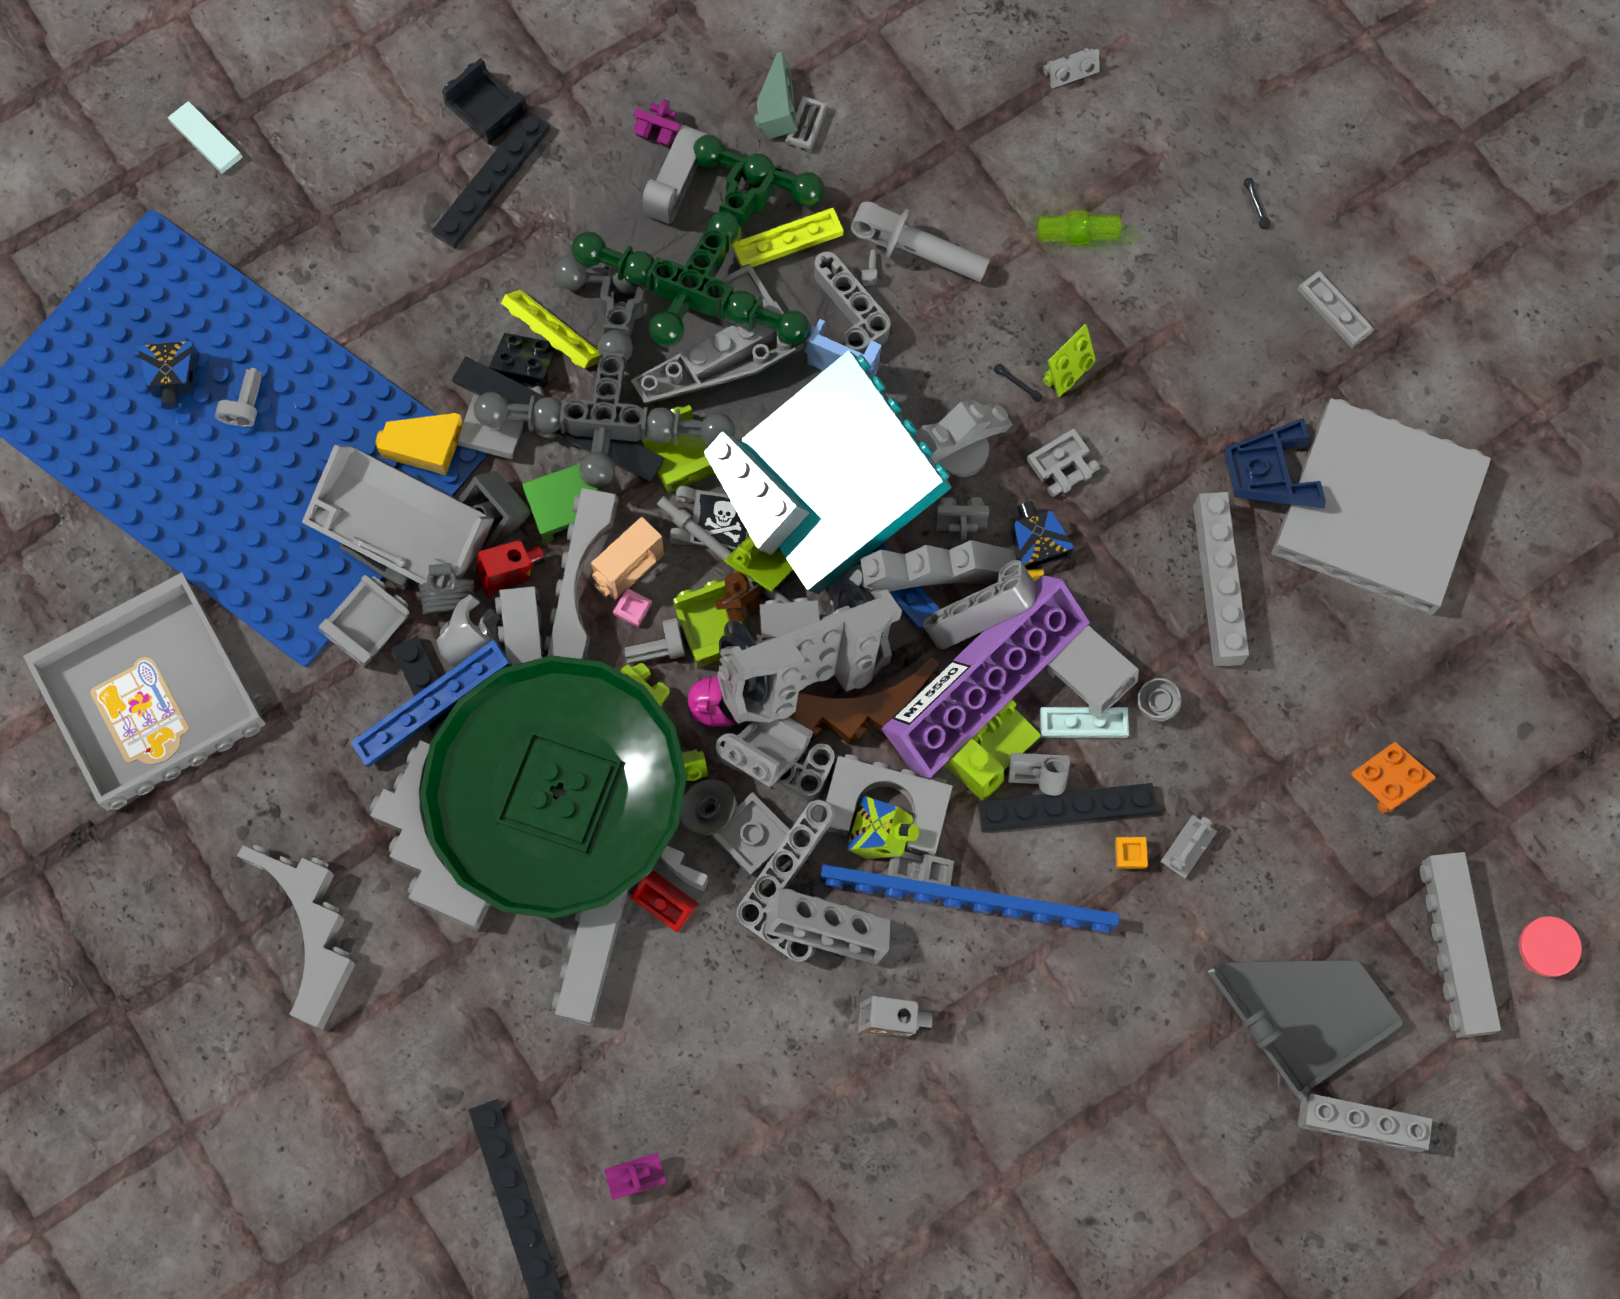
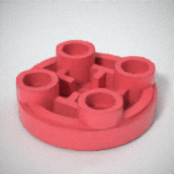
M1552 916L1538 918L1524 926L1519 938V951L1524 967L1541 976L1558 977L1574 969L1580 960L1582 946L1579 935L1563 919Z

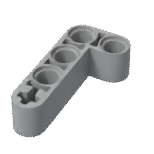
M685 125L680 127L657 179H650L646 184L642 198L644 216L669 225L673 222L698 167L695 163L694 143L699 137L709 135L708 133Z
M820 253L815 259L814 278L854 325L845 332L843 345L864 354L871 341L881 346L885 344L889 338L891 325L888 315L834 253ZM845 286L848 287L849 290L840 291L837 288ZM857 306H863L866 308V310L857 311L854 308ZM880 326L884 330L874 331L872 327ZM853 341L860 342L862 345L859 347H854L850 345V343Z
M1013 560L1001 568L997 583L930 614L923 621V628L938 649L948 648L1028 610L1035 603L1036 584L1020 560Z
M724 734L719 737L716 742V754L719 762L754 778L721 757L726 739L730 734ZM816 744L809 751L803 765L796 762L788 769L791 775L784 780L778 779L771 787L806 802L815 801L821 795L833 770L834 751L826 744ZM823 754L828 757L829 762L826 765H817L813 760L814 757ZM806 780H811L816 783L817 788L814 791L808 792L802 789L801 784Z

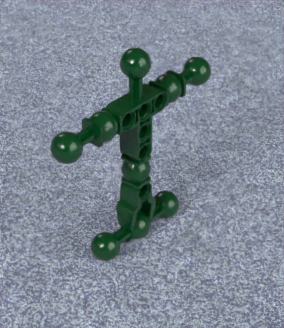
M704 135L699 137L693 146L696 156L695 163L703 169H713L722 165L732 170L726 178L724 204H721L719 212L710 218L706 232L701 236L685 266L670 260H661L659 257H656L654 260L653 256L644 251L633 252L632 246H628L624 254L607 248L603 238L595 232L587 231L580 233L573 240L571 246L572 255L575 261L582 266L591 267L598 265L600 262L617 268L618 280L622 281L625 278L627 282L634 286L647 285L648 291L653 290L658 296L673 301L668 311L658 313L651 319L648 328L653 342L659 346L671 347L677 345L682 340L685 331L682 319L688 308L709 316H720V319L723 320L726 316L735 325L744 326L749 324L748 330L753 331L755 325L759 323L776 330L779 340L786 345L796 346L803 344L810 335L811 326L805 314L800 311L790 310L781 315L763 308L764 297L759 296L757 300L748 291L739 290L734 292V286L730 285L729 287L725 282L715 277L725 261L726 253L730 251V245L740 238L743 225L754 211L764 209L773 191V185L791 191L795 202L801 206L810 207L817 205L822 200L825 192L824 183L821 177L812 172H804L797 176L782 172V166H774L772 160L764 154L756 153L748 156L745 152L740 156L726 151L719 138L714 135ZM743 177L745 183L755 188H751L748 192L747 190H739L738 185Z

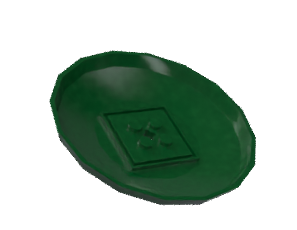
M550 655L501 668L457 701L430 742L420 797L429 843L459 886L502 912L556 919L605 906L651 872L679 826L687 773L676 727L646 686L602 661ZM563 785V789L567 793L565 796H559L557 800L552 791L554 788L559 789Z

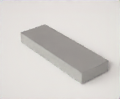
M1320 270L1298 286L1297 290L1351 348L1355 347L1374 331V328Z

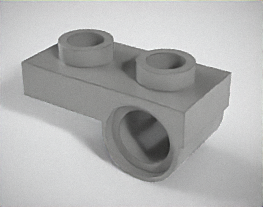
M1010 753L1008 783L1039 784L1040 790L1045 794L1060 795L1065 791L1070 766L1069 756Z

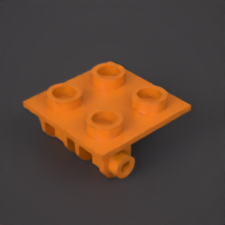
M1393 742L1350 773L1358 783L1379 801L1377 808L1383 814L1386 812L1391 813L1394 808L1401 803H1405L1408 798H1412L1415 793L1427 787L1430 782L1436 779L1431 772L1397 742Z

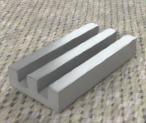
M802 96L796 112L797 127L807 104L811 105L799 138H794L796 132L789 133L785 140V145L789 147L794 145L799 150L804 148L806 152L811 153L828 109V103ZM818 107L820 108V110L817 115L814 126L812 128L808 142L804 141L808 129L810 127L811 121L813 119L814 113L816 111V108Z

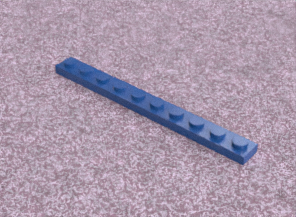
M828 865L822 866L820 882H826L825 886L832 889H843V886L855 887V891L862 894H873L874 890L885 892L884 896L892 899H902V895L914 897L915 902L931 904L932 900L944 902L943 906L953 909H961V905L973 907V911L977 913L990 914L991 910L1003 912L1002 916L1007 918L1020 919V916L1024 915L1032 917V921L1037 923L1049 924L1050 920L1062 922V926L1078 929L1080 925L1092 927L1091 931L1097 933H1109L1110 930H1114L1118 926L1119 922L1118 913Z

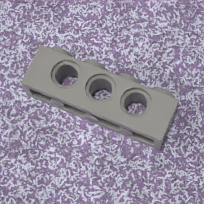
M779 887L768 902L765 933L877 965L889 951L890 920L873 913H865L846 905H838L824 901L819 897H811L791 889Z
M1307 1094L1301 1098L1298 1127L1404 1150L1422 1152L1429 1150L1432 1119L1335 1098Z

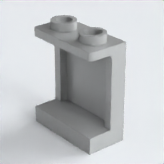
M366 575L361 578V582L335 612L318 627L320 633L363 668L373 659L410 614V611L407 609L409 605L406 601L396 594L392 597L384 591L386 586L374 576L370 579Z
M1090 626L1085 627L1047 664L1048 675L1052 678L1056 675L1088 703L1089 712L1097 719L1138 682L1139 669Z
M790 717L785 719L779 718L772 722L753 721L737 736L731 733L727 737L721 757L768 787H771L806 753L813 731Z

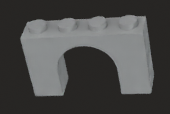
M854 755L838 756L826 802L830 803L834 808L835 818L827 831L848 837L855 808L862 796L873 789L890 788L900 792L909 801L913 811L912 823L919 827L918 839L914 842L908 841L905 852L922 856L927 854L935 856L953 786L948 785L947 781L942 778L931 777L929 780L918 777L919 774L911 770L894 771L890 769L889 765L881 762H873V765L861 762L862 759ZM825 807L823 810L821 822H823L827 817V810Z

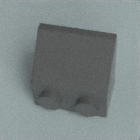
M498 471L474 476L458 500L494 518L480 551L499 546L520 529L532 512Z

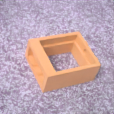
M640 517L591 562L593 569L592 577L596 581L594 585L597 590L605 597L609 594L614 600L618 599L627 588L631 587L664 556L662 536L643 517Z

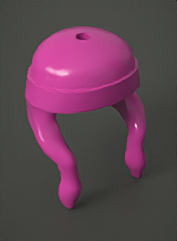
M717 676L702 678V680L696 681L692 685L688 694V708L690 715L696 722L711 727H731L738 724L733 715L726 717L717 706L723 697Z

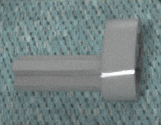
M256 368L246 369L238 402L229 400L219 401L215 418L229 425L252 427L257 415L254 405L263 373L257 371Z
M678 618L663 621L666 639L625 647L627 664L670 656V659L685 657Z

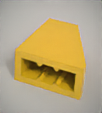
M457 413L386 422L383 431L380 430L378 432L375 444L381 457L384 459L446 476L458 444L457 440L463 426L461 415Z

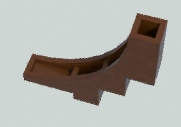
M930 657L915 673L899 684L876 694L857 698L830 699L808 695L799 691L796 711L789 717L813 731L810 739L812 742L820 735L823 730L821 725H824L850 745L854 739L859 741L869 728L866 725L867 723L888 739L881 728L938 675L940 663Z

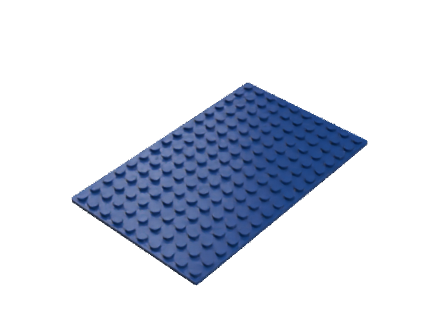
M149 210L0 368V437L178 573L182 572L191 583L302 667L309 666L330 641L319 632V625L335 612L361 582V578L364 575L370 579L374 576L380 581L384 578L339 548L342 544L341 542L302 523L334 445H350L451 497L458 492L487 457L485 452L458 446L457 444L446 476L382 458L375 443L378 432L380 430L383 431L386 422L436 415L155 210ZM192 341L199 352L194 391L190 395H178V408H162L161 397H153L146 387L138 345ZM256 368L257 371L262 372L263 376L254 408L257 410L254 425L252 427H240L218 421L215 418L218 402L221 400L238 402L246 369Z

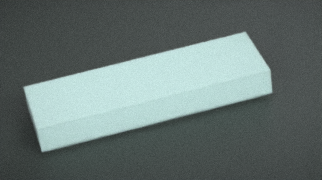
M189 101L168 117L170 123L221 174L243 158L241 153Z
M1041 707V738H1128V707H1110L1098 719L1089 712V707Z

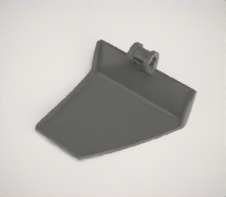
M1359 960L1220 962L1207 970L1243 1022L1241 1024L1250 1031L1257 1041L1256 1045L1258 1048L1264 1050L1299 1100L1307 1095L1313 1087L1404 1024L1403 1019Z

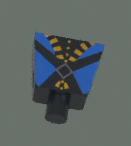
M192 341L138 345L147 389L153 397H161L162 408H178V395H190L194 391L199 361V352Z
M1033 501L1022 503L1017 507L1021 519L1013 522L1011 534L1016 560H1020L1026 570L1036 569L1071 557L1074 547L1051 510L1037 514Z

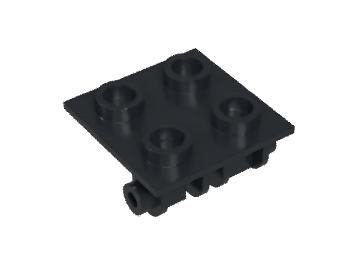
M504 333L489 368L514 381H517L518 375H520V383L522 384L525 383L527 377V384L536 386L546 385L548 381V374L546 372L556 349L551 346L549 341Z

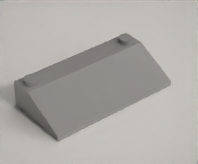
M334 445L302 523L422 584L427 583L429 565L451 563L457 579H462L482 548L494 518L350 445ZM353 537L361 538L364 542L396 557L403 556L406 559L405 566L398 567L394 561L364 547L352 544ZM449 575L434 576V583L440 588H445L449 585L451 578Z

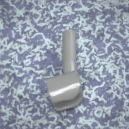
M876 250L870 251L869 269L861 270L863 286L875 285L877 283Z

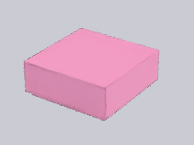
M627 588L613 614L639 628L652 606V600Z

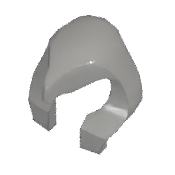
M471 594L458 602L451 620L441 628L440 635L436 640L440 654L450 665L455 667L492 640H495L501 647L496 626L501 618L490 608L480 618L479 627L481 631H479L470 620L469 612L480 601Z

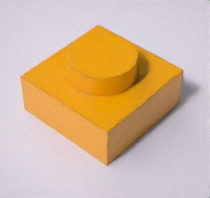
M1116 837V869H1144L1148 867L1146 837Z

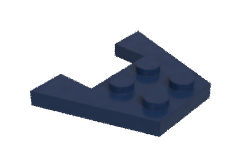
M1304 418L1225 448L1224 457L1234 497L1325 509L1326 500L1321 481L1292 484L1283 452L1284 448L1308 446L1309 436Z

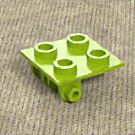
M1086 324L1047 361L1049 370L1044 374L1043 382L1048 387L1054 385L1058 397H1061L1096 362Z
M750 536L724 560L725 563L732 566L735 570L744 573L747 577L771 592L794 570L782 552L776 549L772 555L757 549Z
M1013 699L971 738L1003 766V771L1009 767L1010 753H1024L1042 736L1014 708L1016 703Z

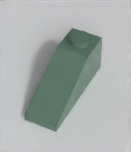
M782 51L777 52L757 100L758 114L754 115L758 130H763L767 139L798 131L791 69Z

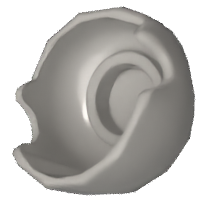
M1153 678L1145 682L1137 695L1140 711L1152 721L1163 722L1171 719L1178 713L1181 707L1182 698L1178 686L1166 678Z

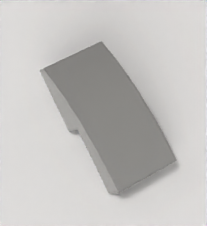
M666 846L659 857L661 861L684 882L704 892L708 883V875L684 866L683 864L686 860L685 853Z
M904 851L901 856L890 857L887 875L951 886L954 861L929 854L922 856Z

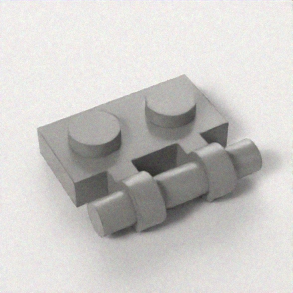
M1074 428L1027 456V462L1042 482L1050 477L1055 481L1053 485L1047 488L1052 497L1059 493L1065 494L1071 490V486L1081 480L1085 482L1092 477V473L1100 469L1096 460L1088 464L1083 460V457L1087 456L1090 450ZM1073 465L1076 471L1065 476L1062 470Z

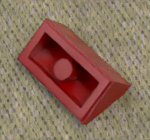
M653 870L641 879L630 896V899L677 933L698 906L695 900Z

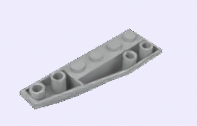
M776 301L764 307L778 314H783ZM759 323L755 325L753 331L748 330L749 324L744 326L733 324L632 379L631 383L646 405L757 374L804 348V344L796 346L786 345L779 340L776 330Z

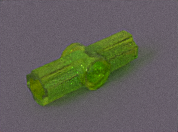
M1074 210L1067 213V215L1038 216L1037 218L1038 241H1067L1070 245L1081 246L1088 244L1091 240H1119L1121 236V217L1119 215H1090L1085 210Z

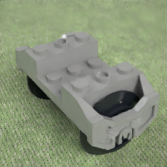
M848 578L838 579L833 587L835 611L833 614L776 638L771 637L765 640L754 641L742 623L737 620L728 621L724 627V636L719 640L720 662L722 666H719L717 677L724 703L738 724L744 721L772 722L779 718H788L796 711L800 690L817 681H826L833 675L836 676L846 692L854 688H863L871 682L882 666L890 664L892 654L888 641L891 623L900 620L902 613L901 608L889 591L885 589L868 592L864 587L856 585Z

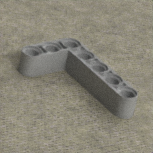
M815 800L807 805L737 908V918L742 925L796 962L810 959L814 955L816 948L808 946L807 953L804 956H800L794 951V941L784 938L776 939L770 934L765 933L767 906L773 895L770 897L766 896L762 891V885L766 880L770 879L775 883L776 891L779 887L783 889L788 888L835 818L833 806L822 800ZM819 805L824 806L827 810V817L823 822H816L813 818V810ZM801 830H806L810 835V842L805 847L799 846L796 842V835ZM786 854L793 860V867L788 872L782 871L779 866L780 858ZM750 904L755 905L759 910V916L755 921L748 920L745 915L746 907Z

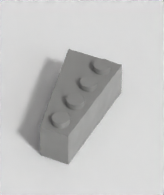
M536 587L499 590L500 597L495 598L497 615H502L503 626H498L500 644L505 643L508 660L513 666L543 658L544 642L539 631L542 625V617L536 602L540 601L539 590Z

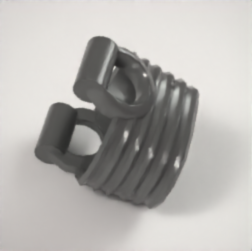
M451 563L429 565L427 583L418 585L420 588L419 593L421 594L422 614H453L459 601L466 598L469 594L474 596V580L464 579L463 577L462 579H457ZM449 575L451 579L447 587L440 588L434 583V576Z

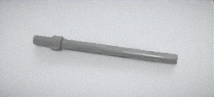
M665 496L659 500L657 505L673 518L672 522L681 529L684 527L722 560H725L732 553L691 519L692 515L685 509L680 510ZM747 577L748 580H749V582H750L753 586H755L756 584H758V583L755 582L754 580H752V579H750L749 577ZM765 588V591L762 592L770 600H781L783 603L790 602L776 589L771 592Z

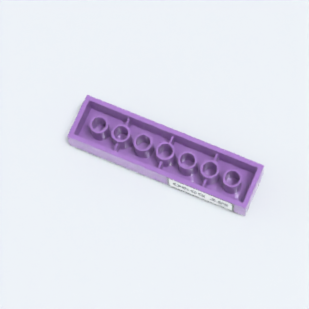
M1042 575L1035 582L1036 596L1032 607L1021 614L984 630L881 728L911 771L931 778L1090 623L1062 579Z

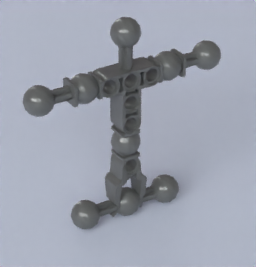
M573 255L564 256L558 260L554 268V278L557 283L567 290H577L585 285L586 282L602 284L600 293L602 313L606 316L607 325L604 326L605 334L602 335L598 343L600 360L593 401L574 399L567 402V399H563L561 403L558 399L552 397H544L536 401L535 396L531 395L530 404L526 405L508 403L499 393L485 392L477 398L474 404L476 419L483 426L489 428L499 427L506 420L528 421L529 431H534V426L539 431L545 433L555 432L561 428V433L563 434L568 432L575 436L593 437L591 452L583 457L579 466V475L588 486L594 488L606 486L612 481L615 474V465L608 456L610 439L626 441L642 439V441H646L648 437L651 441L659 444L668 443L674 439V445H678L679 436L702 438L709 447L722 431L733 437L736 433L733 421L725 414L713 413L704 418L703 421L686 420L680 418V409H676V414L666 408H654L648 413V407L642 409L637 405L622 404L625 384L624 371L627 368L626 362L630 359L633 352V343L630 337L635 319L641 318L644 314L647 285L634 286L627 282L625 278L622 281L618 280L617 268L605 265L604 268L582 266L575 261ZM613 288L616 293L622 295H632L636 292V296L634 299H629L627 304L624 302L614 303L611 291ZM574 416H580V417H581V418H579V419H572V417H574ZM602 419H609L606 422L600 421ZM632 421L638 422L636 424H628Z

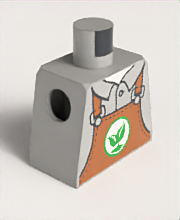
M871 996L860 1003L858 1033L909 1037L915 1034L916 1030H931L932 1013L918 1011V1002ZM898 1015L901 1017L902 1023L899 1021Z

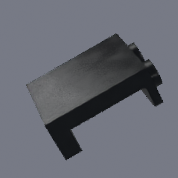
M481 58L475 63H470L462 74L456 79L450 80L442 90L445 105L488 145L528 111L525 97L518 91L513 94L487 70L485 61Z

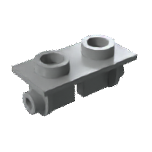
M1084 48L1083 51L1069 55V59L1063 57L1054 61H1048L1047 65L1043 66V70L1046 76L1050 75L1051 89L1100 72L1099 49L1089 50Z
M1192 815L1160 862L1185 879L1217 833L1215 829L1210 827L1212 822L1205 817H1202L1200 820Z

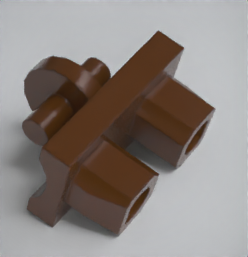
M740 571L728 574L725 578V587L728 593L715 601L716 609H725L728 621L737 620L741 622L748 618L747 613L760 609L758 595L765 591V587L759 584L750 587L747 576Z

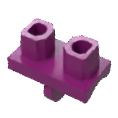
M663 99L660 105L651 103L649 110L657 113V115L635 108L633 116L636 122L633 133L641 138L649 139L653 127L661 129L657 142L671 148L681 124L666 119V117L675 119L677 115L676 111L669 109L670 101Z
M658 1152L604 1169L612 1200L667 1183Z

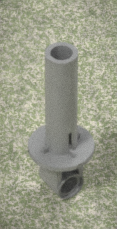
M863 202L859 205L851 224V231L859 238L867 239L887 248L885 257L890 258L894 247L897 249L901 248L981 282L990 259L909 225L908 222H905L909 209H905L901 215H898L873 202Z

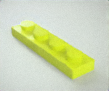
M834 208L736 241L732 244V249L740 268L749 264L751 267H755L843 236L844 230Z
M522 290L505 294L501 304L509 309L513 316L527 323L533 332L546 338L552 347L570 357L575 365L585 369L599 363L600 355L596 348Z

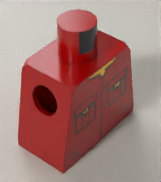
M515 541L479 551L477 554L476 574L486 597H490L500 593L499 590L510 589L530 579L531 567L542 564L545 560L539 546L526 551L521 541Z

